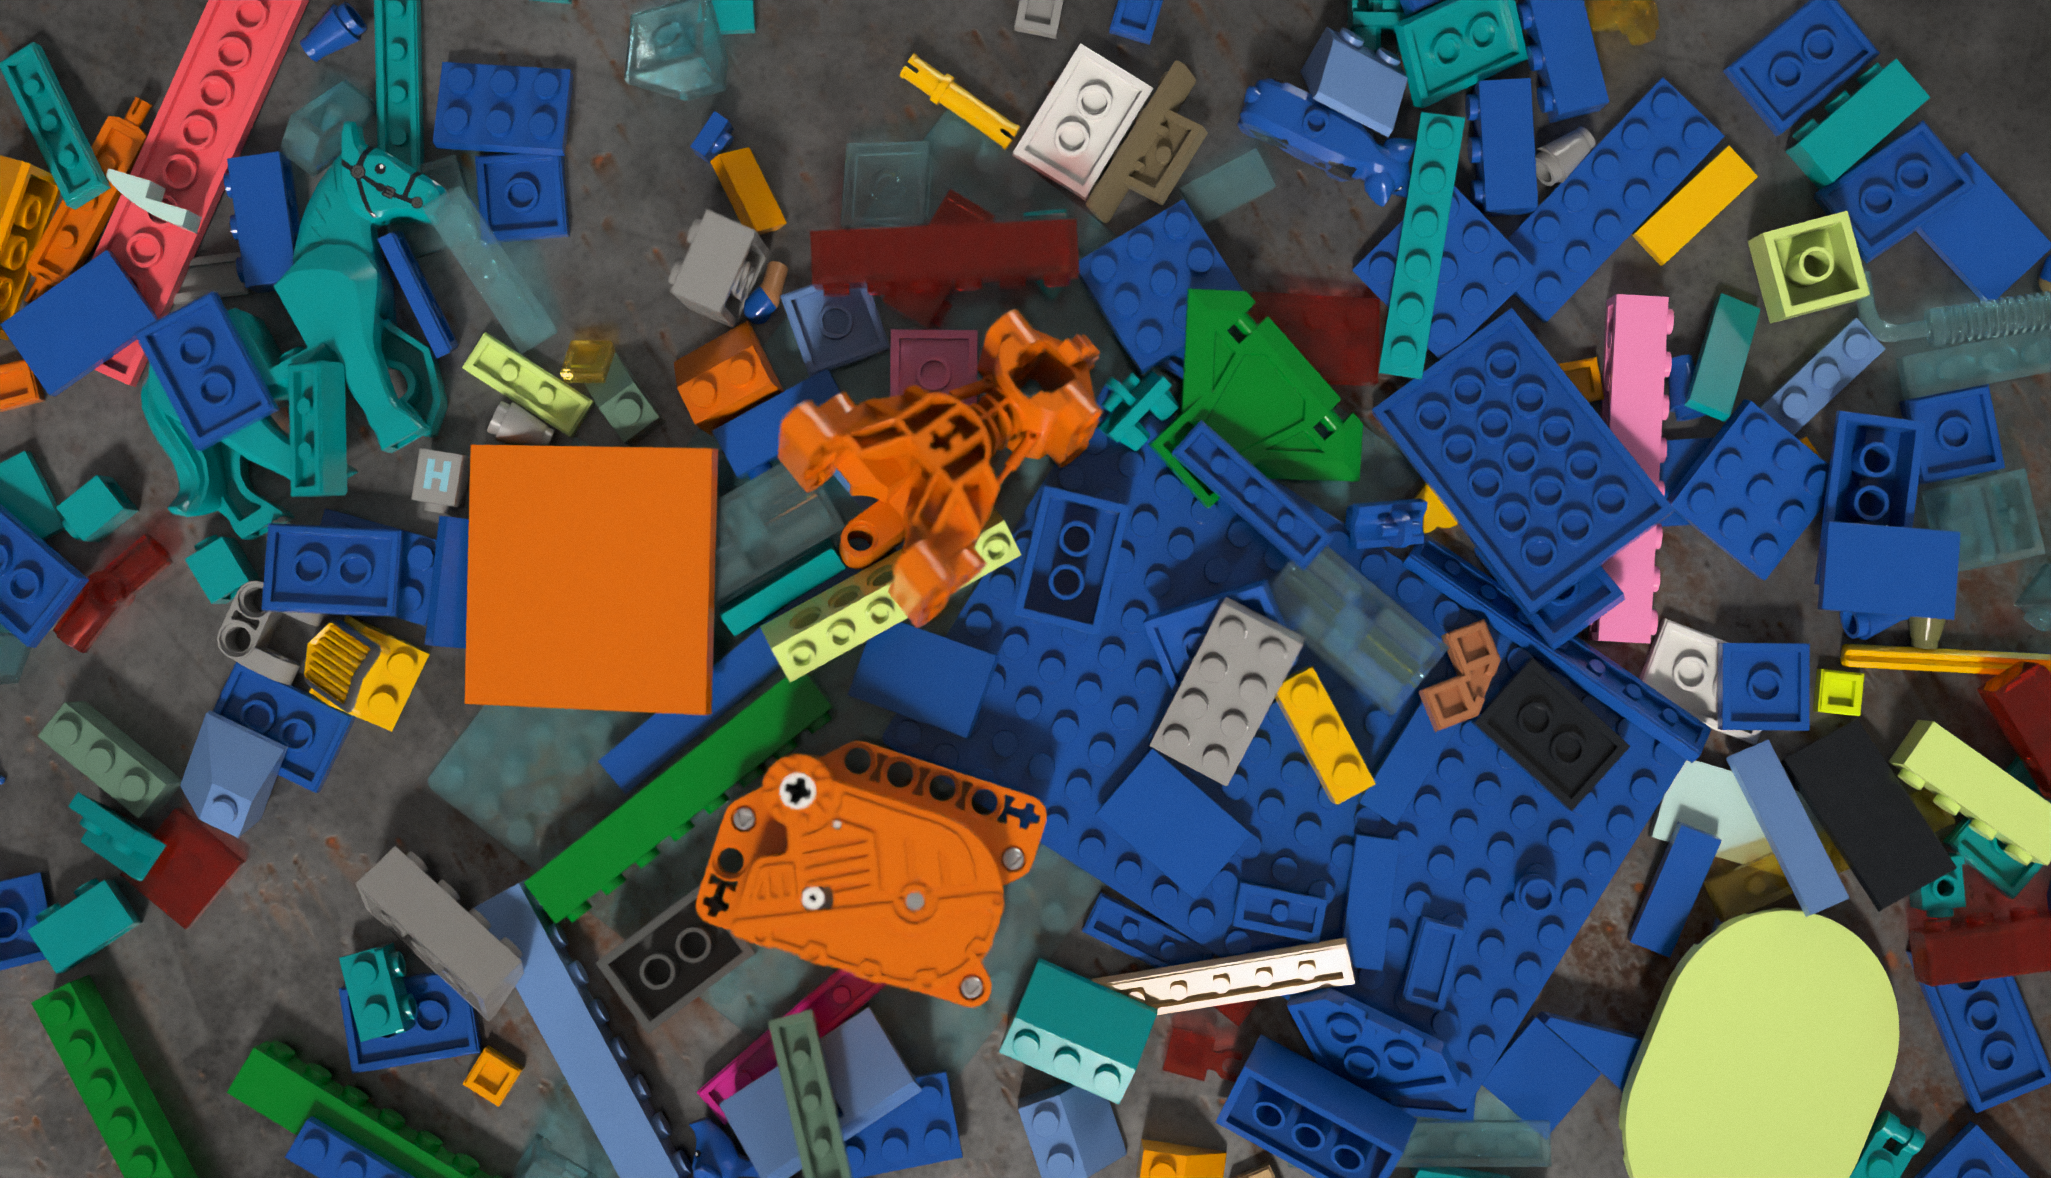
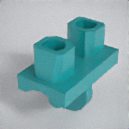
M1151 370L1141 381L1133 373H1130L1121 384L1113 377H1109L1104 383L1112 393L1102 403V406L1110 413L1097 428L1105 436L1117 443L1120 441L1134 451L1139 450L1151 435L1138 422L1142 416L1150 410L1158 420L1163 422L1179 408L1177 401L1168 390L1172 385L1164 376H1158Z

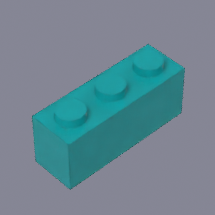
M1897 58L1884 67L1876 62L1856 79L1861 85L1851 95L1844 90L1824 107L1829 113L1819 123L1812 118L1792 135L1797 142L1785 152L1818 190L1834 182L1930 98Z

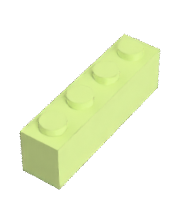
M1917 720L1889 760L1890 764L1900 770L1897 776L1917 790L1925 787L1935 794L1936 797L1933 799V802L1948 813L1957 815L1960 812L1969 818L1971 822L1968 826L1977 834L1991 841L1996 837L2006 844L2007 847L2004 852L2019 863L2028 866L2030 862L2048 866L2051 862V803L1934 721Z

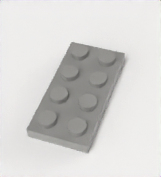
M1226 597L1149 746L1227 787L1306 638Z

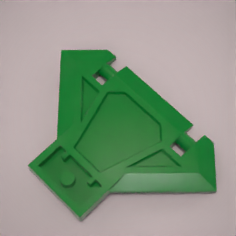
M1187 289L1182 410L1148 445L1205 508H1210L1220 497L1172 456V451L1201 420L1268 479L1360 482L1363 423L1353 412L1344 420L1337 415L1333 408L1341 398L1269 316H1266L1258 324L1253 320L1247 311L1256 302L1247 291ZM1232 325H1235L1244 335L1238 342L1227 331ZM1319 421L1329 431L1324 438L1313 428Z

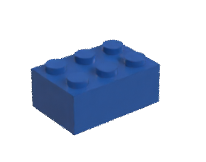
M1044 485L1013 615L1099 636L1130 506Z

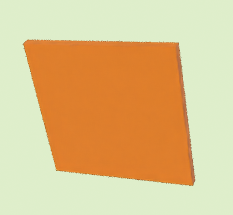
M470 445L465 704L691 715L712 714L718 449Z

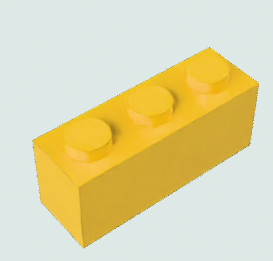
M1306 666L1285 677L1275 699L1329 800L1338 805L1375 785V781L1314 668Z

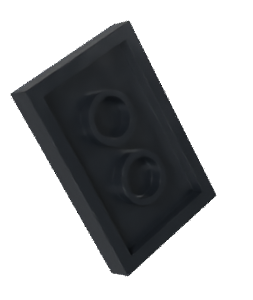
M1528 658L1471 722L1569 811H1573L1630 748L1627 742L1533 658Z

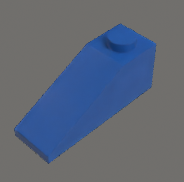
M1541 1011L1536 1016L1623 1092L1643 1039L1632 1033L1546 1011Z

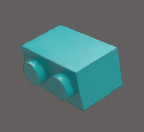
M94 878L76 889L73 893L77 898L64 907L56 903L35 917L38 924L27 931L56 974L70 971L142 923V920L114 880L99 882L97 878Z

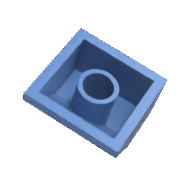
M1326 27L1300 71L1313 99L1389 137L1393 131L1408 80L1407 75L1400 66L1401 59L1382 47H1379L1377 52L1363 46L1364 39L1346 28H1342L1340 32Z
M1068 1082L1018 1099V1111L1041 1178H1088L1127 1155L1109 1100Z

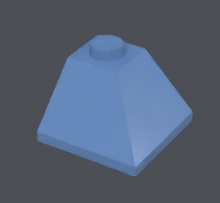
M211 710L205 714L180 784L198 819L237 838L242 836L261 820L288 747Z

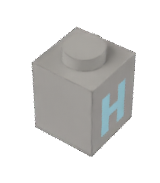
M420 448L411 500L425 502L424 511L450 515L451 507L464 508L470 475V457Z

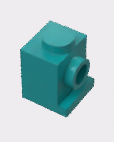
M1947 852L1957 868L1910 894V907L1926 910V916L1931 918L1954 916L1953 908L1966 907L1962 867L1965 864L1964 855ZM1942 880L1943 894L1940 895L1937 891V885Z

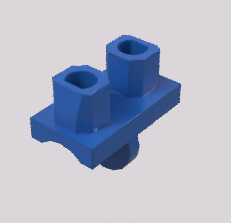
M1420 498L1349 505L1346 510L1345 528L1351 532L1350 546L1355 549L1389 546L1405 548L1408 545L1424 544L1423 517L1427 510L1428 502Z

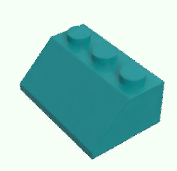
M1038 958L1006 1027L999 1053L1119 1105L1137 1069L1158 1009Z

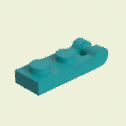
M1888 1110L1883 1111L1871 1127L1858 1162L1849 1178H1900L1913 1155L1917 1154L1923 1147L1926 1134L1914 1126H1904L1900 1123L1898 1116ZM1889 1138L1898 1141L1892 1152L1883 1148Z

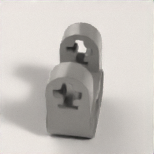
M264 581L247 582L237 591L217 636L218 647L224 655L246 668L282 684L292 685L301 665L295 660L269 649L268 645L283 613L313 626L320 625L324 614L261 612L256 608L254 599L257 592L263 589ZM242 628L249 632L251 638L249 647L244 651L238 647L236 642L237 633Z

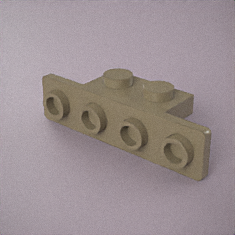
M1175 60L1169 71L1162 75L1156 92L1148 105L1138 113L1134 127L1124 143L1115 150L1112 162L1101 180L1093 185L1089 199L1086 202V207L1101 222L1107 224L1129 189L1163 206L1207 136L1208 132L1202 125L1177 114L1196 83L1195 77L1184 63Z

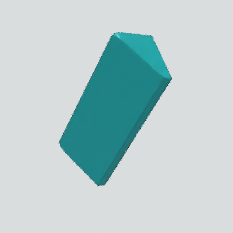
M322 360L288 364L291 497L346 495L347 454L344 364Z
M829 540L720 606V617L732 634L736 636L845 570L846 567L832 541Z

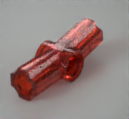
M144 534L102 571L90 574L87 577L89 581L82 589L83 592L54 627L53 631L56 633L57 638L79 652L87 653L118 612L130 606L135 600L136 594L173 563L169 552L151 535ZM111 579L116 586V594L111 601H108L104 596V586Z

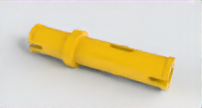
M916 53L909 58L907 62L919 70V72L915 73L907 66H904L899 77L906 79L929 95L930 101L936 105L942 104L957 116L970 123L980 132L1001 145L1004 150L1008 148L1012 140L1001 133V130H1005L1015 137L1021 126L1014 124L999 112L986 105L954 82L955 78L948 73L944 75L918 57Z

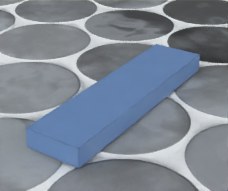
M1769 739L1727 757L1726 760L1805 916L1808 917L1849 899Z

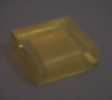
M571 340L560 371L564 382L605 383L615 354L612 341Z

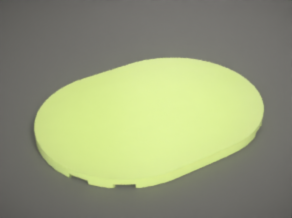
M1771 908V910L1741 914L1718 925L1716 931L1707 936L1700 944H1694L1679 961L1663 989L1623 1090L1620 1104L1619 1129L1622 1130L1624 1149L1622 1157L1629 1177L1849 1178L1858 1162L1889 1086L1896 1064L1900 1036L1898 1008L1892 985L1886 971L1868 945L1845 926L1818 914L1806 917L1803 910L1794 908Z

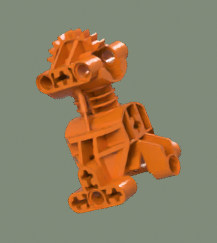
M1014 309L998 319L986 334L977 371L983 377L981 380L949 391V395L930 393L916 385L904 388L903 395L881 399L872 398L863 401L858 406L846 392L835 395L819 407L812 400H808L794 408L781 422L778 459L806 493L820 487L838 469L850 484L849 493L852 496L861 495L879 499L872 506L849 521L843 529L839 544V556L848 567L865 569L905 540L901 556L894 565L893 574L895 580L890 584L888 594L914 626L919 628L938 615L947 605L949 596L972 580L986 566V561L975 549V546L985 524H987L1000 489L999 485L1009 472L1015 471L1025 457L1041 459L1047 454L1059 468H1063L1080 456L1088 447V441L1092 438L1099 422V417L1103 412L1095 402L1090 371L1095 368L1094 363L1100 359L1098 356L1100 351L1085 334L1082 336L1077 334L1074 338H1067L1063 342L1032 328L1018 310ZM1030 379H1036L1041 385L1042 391L1032 398L1026 397L1019 391ZM984 392L986 393L980 398L979 405L972 403L967 406L961 402ZM1007 447L1013 452L1004 462L1006 467L996 478L988 463L989 459L995 455L996 449L1001 451ZM860 537L867 540L871 547L865 551L854 550L848 542L853 538Z

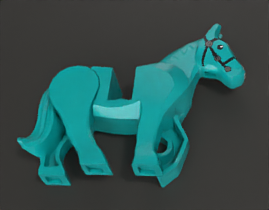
M344 121L341 154L319 181L307 204L295 244L293 265L274 285L308 348L296 347L282 355L262 318L237 308L227 312L278 408L289 405L288 364L319 360L343 363L347 386L365 411L369 425L377 435L381 450L394 453L422 436L438 437L448 408V402L438 360L433 350L407 334L397 324L393 279L389 276L377 240V229L403 219H415L423 223L438 224L444 220L451 210L452 201L449 191L436 181L389 153L367 145L364 140L362 126H357L356 121ZM149 363V374L143 381L141 390L142 410L151 432L172 461L178 475L179 491L176 498L169 504L168 510L173 515L184 517L201 516L219 511L229 519L233 530L241 539L253 541L268 533V523L285 524L294 519L293 513L255 491L249 479L248 460L291 480L290 435L281 429L272 416L269 415L203 451H196ZM388 370L401 371L408 385L407 392L399 399ZM347 464L348 479L358 473L357 469Z

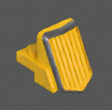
M346 615L343 621L340 619L330 621L307 643L304 680L311 687L309 693L327 705L393 731L430 654L422 648L389 635L383 629L353 616Z

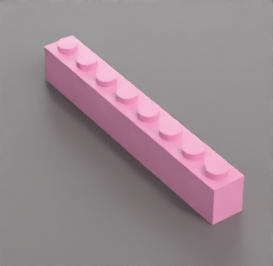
M1616 294L1606 300L1602 375L1604 399L1601 400L1600 417L1665 496V484L1663 480H1659L1660 463L1665 462L1667 455V440L1661 437L1662 420L1667 419L1670 405L1669 396L1664 394V378L1669 377L1672 366L1671 353L1666 351L1667 335H1670L1673 330L1674 311L1673 309H1668L1669 297ZM1660 523L1601 565L1624 593L1625 600L1589 625L1588 640L1651 643V635H1655L1658 628V613L1656 609H1652L1653 592H1657L1660 586V569L1658 566H1655V549H1660L1663 538V529Z

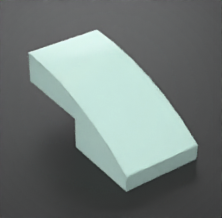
M108 168L107 179L138 207L175 226L197 234L202 217L189 210L162 203L166 190L164 187L150 180Z

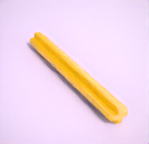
M1844 644L1841 648L1840 656L1841 664L1844 667L2051 677V654Z

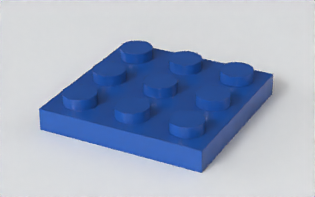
M1455 186L1427 346L1439 360L1463 343L1538 271ZM1403 221L1352 269L1388 308L1390 306Z
M1184 199L1073 263L1075 273L1141 375L1184 350L1187 289L1243 291Z
M1744 399L1671 492L1667 500L1675 509L1674 512L1755 577L1765 581L1824 506L1829 464L1755 403Z

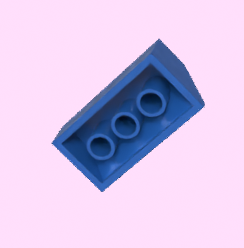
M1836 411L1814 584L1819 585L1824 522L1913 528L1926 422Z
M1260 1034L1215 1123L1316 1178H1389L1405 1151L1417 1118Z

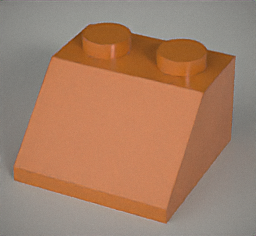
M748 320L674 362L677 389L694 424L710 436H714L712 432L714 429L784 392Z

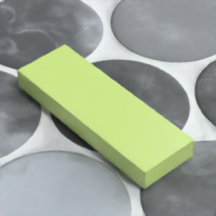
M484 332L462 366L467 372L571 438L574 437L595 404L590 398Z

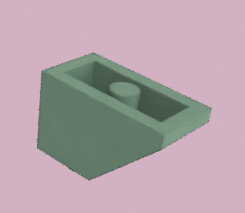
M616 352L581 377L596 405L625 444L633 447L667 422Z

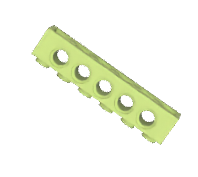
M993 507L991 516L987 524H985L975 546V549L987 564L979 574L964 586L1021 556L1005 520L995 507ZM902 549L760 626L771 650L790 682L908 618L888 594L889 586L895 580L893 574L894 565L900 558Z

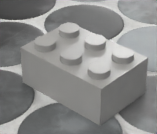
M707 209L703 219L697 217L689 230L687 242L691 246L685 259L679 258L673 266L669 277V283L673 284L671 292L688 309L735 328L738 326L744 312L745 300L753 292L770 251L756 230Z

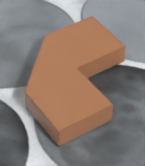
M1485 619L1441 636L1457 676L1418 691L1434 732L1476 717L1480 713L1491 679L1495 675L1501 661Z

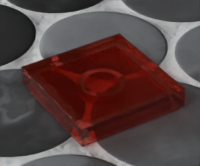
M179 807L170 813L152 835L167 846L142 881H138L123 871L120 876L187 930L195 924L244 865L245 861Z

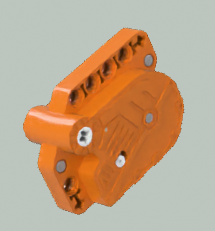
M865 741L847 743L822 757L815 754L801 753L781 758L770 767L763 779V786L735 800L725 811L697 895V913L702 920L709 924L731 930L732 934L739 939L770 949L775 947L799 955L801 959L823 966L830 965L854 973V976L878 984L883 982L897 987L909 988V991H919L965 1007H977L986 1002L991 994V978L982 959L994 943V936L1003 914V886L1023 877L1032 867L1046 824V809L1039 799L1031 795ZM854 748H862L870 755V766L864 773H854L847 767L846 756ZM898 761L909 764L913 771L912 781L904 787L893 785L888 778V769L893 763ZM940 775L950 777L956 787L953 796L944 801L935 799L929 789L932 779ZM805 779V788L811 790V794L800 799V791L794 788V784ZM989 789L996 795L997 806L991 813L980 814L972 807V797L978 790ZM1004 795L1013 796L1014 799L1009 805L1018 809H1024L1026 803L1033 804V812L1039 815L1037 822L1029 821L1026 828L1019 826L1020 819L1008 813L1006 814V822L997 820L1004 809ZM735 848L743 855L744 863L740 871L729 872L724 869L721 864V855L725 849ZM714 875L723 881L738 882L736 888L731 884L726 887L723 901L729 904V908H723L718 914H714L712 912L713 905L706 902L707 897H713L719 892L722 883L721 881H713Z

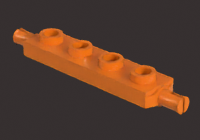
M136 96L124 119L114 116L107 117L91 146L105 177L108 168L130 175L148 136L140 127L152 105ZM108 179L110 189L76 210L68 207L64 199H62L26 265V268L36 277V280L24 301L27 303L33 302L83 267L121 196V192Z

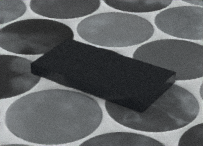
M1858 719L1795 752L1780 762L1878 912L1957 868Z

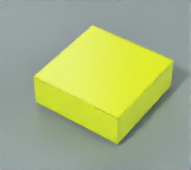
M1817 669L1813 711L1860 716L1865 673Z

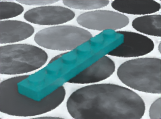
M1421 112L1379 373L1415 379H1422L1465 124L1464 117Z

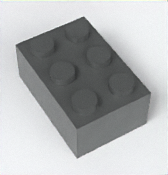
M701 884L596 962V965L647 1034L760 950L755 943L735 937L731 930L702 920L696 909V899ZM718 893L713 897H707L706 902L713 905L712 912L714 914H718L723 908H729Z

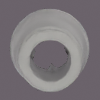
M1579 126L1577 129L1537 148L1535 151L1537 178L1547 186L1563 183L1590 150L1595 147V139L1586 128Z
M500 401L487 432L495 435L496 441L512 445L549 446L555 430L549 428L548 425L515 402H512L510 405Z

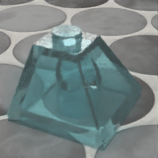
M679 0L631 14L624 79L628 84L685 101L726 91L728 56L712 0Z

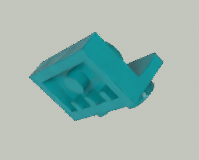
M77 792L68 806L82 816L79 824L87 829L81 838V842L138 881H142L167 846L111 807L80 792Z
M393 942L339 958L361 1042L393 1033H404L415 1026L414 1019L418 1015L417 1005L413 995L406 992L403 977L406 976L405 960L400 951L396 952Z

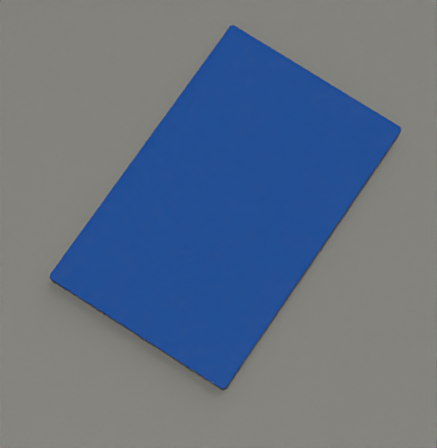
M1106 385L1095 400L1103 410L1097 426L1110 413L1102 406V403L1112 393ZM1148 410L1138 422L1151 435L1137 451L1132 450L1120 441L1117 443L1105 436L1096 427L1092 438L1088 441V447L1080 456L1063 468H1059L1054 464L1012 530L1011 535L1021 556L982 577L945 638L999 657L970 739L896 713L883 733L884 743L899 753L1039 799L1045 806L1047 813L1046 824L1040 843L1221 958L1315 943L1232 926L1231 923L1240 881L1326 898L1327 905L1319 942L1340 939L1355 834L1400 840L1383 971L1353 967L1355 984L1331 988L1445 1042L1462 1077L1458 1088L1433 1091V1093L1458 1109L1467 1108L1678 775L1686 759L1487 624L1501 661L1495 675L1491 679L1480 712L1528 658H1533L1630 745V748L1573 811L1566 809L1471 723L1475 717L1459 724L1396 826L1357 802L1362 792L1336 805L1329 800L1274 698L1227 787L1154 749L1252 834L1196 900H1194L1095 814L1152 748L1149 745L1174 699V694L1143 625V621L1147 616L1267 579L1286 627L1306 638L1298 653L1299 660L1297 664L1291 666L1286 677L1306 666L1314 668L1371 776L1374 775L1421 700L1418 691L1457 676L1441 636L1481 619L1402 566L1404 561L1382 547L1366 549L1351 547V532L1346 530L1344 523L1278 481L1269 479L1334 536L1333 540L1305 570L1345 603L1337 616L1328 624L1281 585L1296 564L1221 498L1210 508H1205L1148 445L1154 437L1176 418L1174 415H1171L1162 422ZM1044 485L1130 506L1099 636L1013 615ZM1371 626L1420 665L1416 673L1405 685H1401L1355 646ZM945 775L937 776L944 782L956 788L953 780L950 777ZM989 789L978 790L972 797L974 801L990 811H993L997 806V797ZM1004 795V809L999 817L1006 820L1007 813L1015 815L1020 819L1019 826L1025 828L1029 821L1037 822L1039 815L1033 812V804L1026 803L1024 809H1018L1009 805L1014 797ZM1530 873L1546 875L1552 879L1558 889V902L1555 908L1549 914L1542 917H1531L1524 914L1518 909L1514 901L1513 893L1516 883L1523 876ZM1421 915L1466 928L1443 1013L1399 1000ZM1291 994L1281 996L1289 1001Z

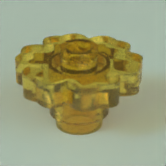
M1654 0L1585 1L1590 27L1594 32L1605 31L1606 33L1620 30L1623 35L1627 34L1632 45L1638 46L1656 39V30L1660 28L1658 8Z

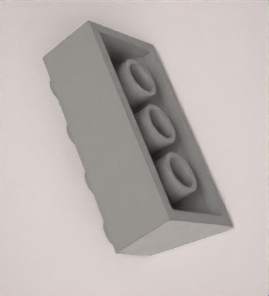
M394 846L356 882L365 908L486 1020L490 1021L497 1014L524 974L523 964L520 960L523 956L522 952L508 938L503 937L499 941L490 933L488 929L491 927V924L480 912L474 908L467 912L456 901L460 897L444 880L435 883L426 874L429 870L428 867L416 854L410 851L405 855Z

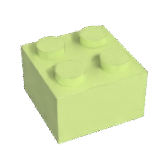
M1848 211L1764 232L1748 241L1769 323L1843 305L1870 295Z

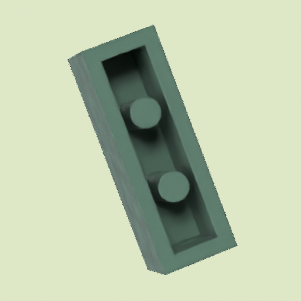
M86 701L65 702L37 736L137 818L158 815L180 787L182 779Z

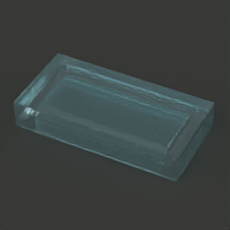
M1255 148L1180 187L1179 191L1200 225L1204 226L1275 189L1276 185L1259 152Z

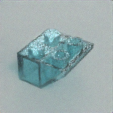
M2025 468L1921 491L1930 529L1961 532L1958 572L2046 554Z

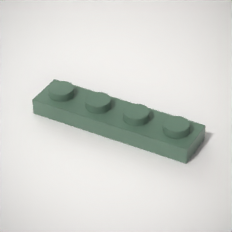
M807 1010L768 1021L804 1178H853L814 1011Z

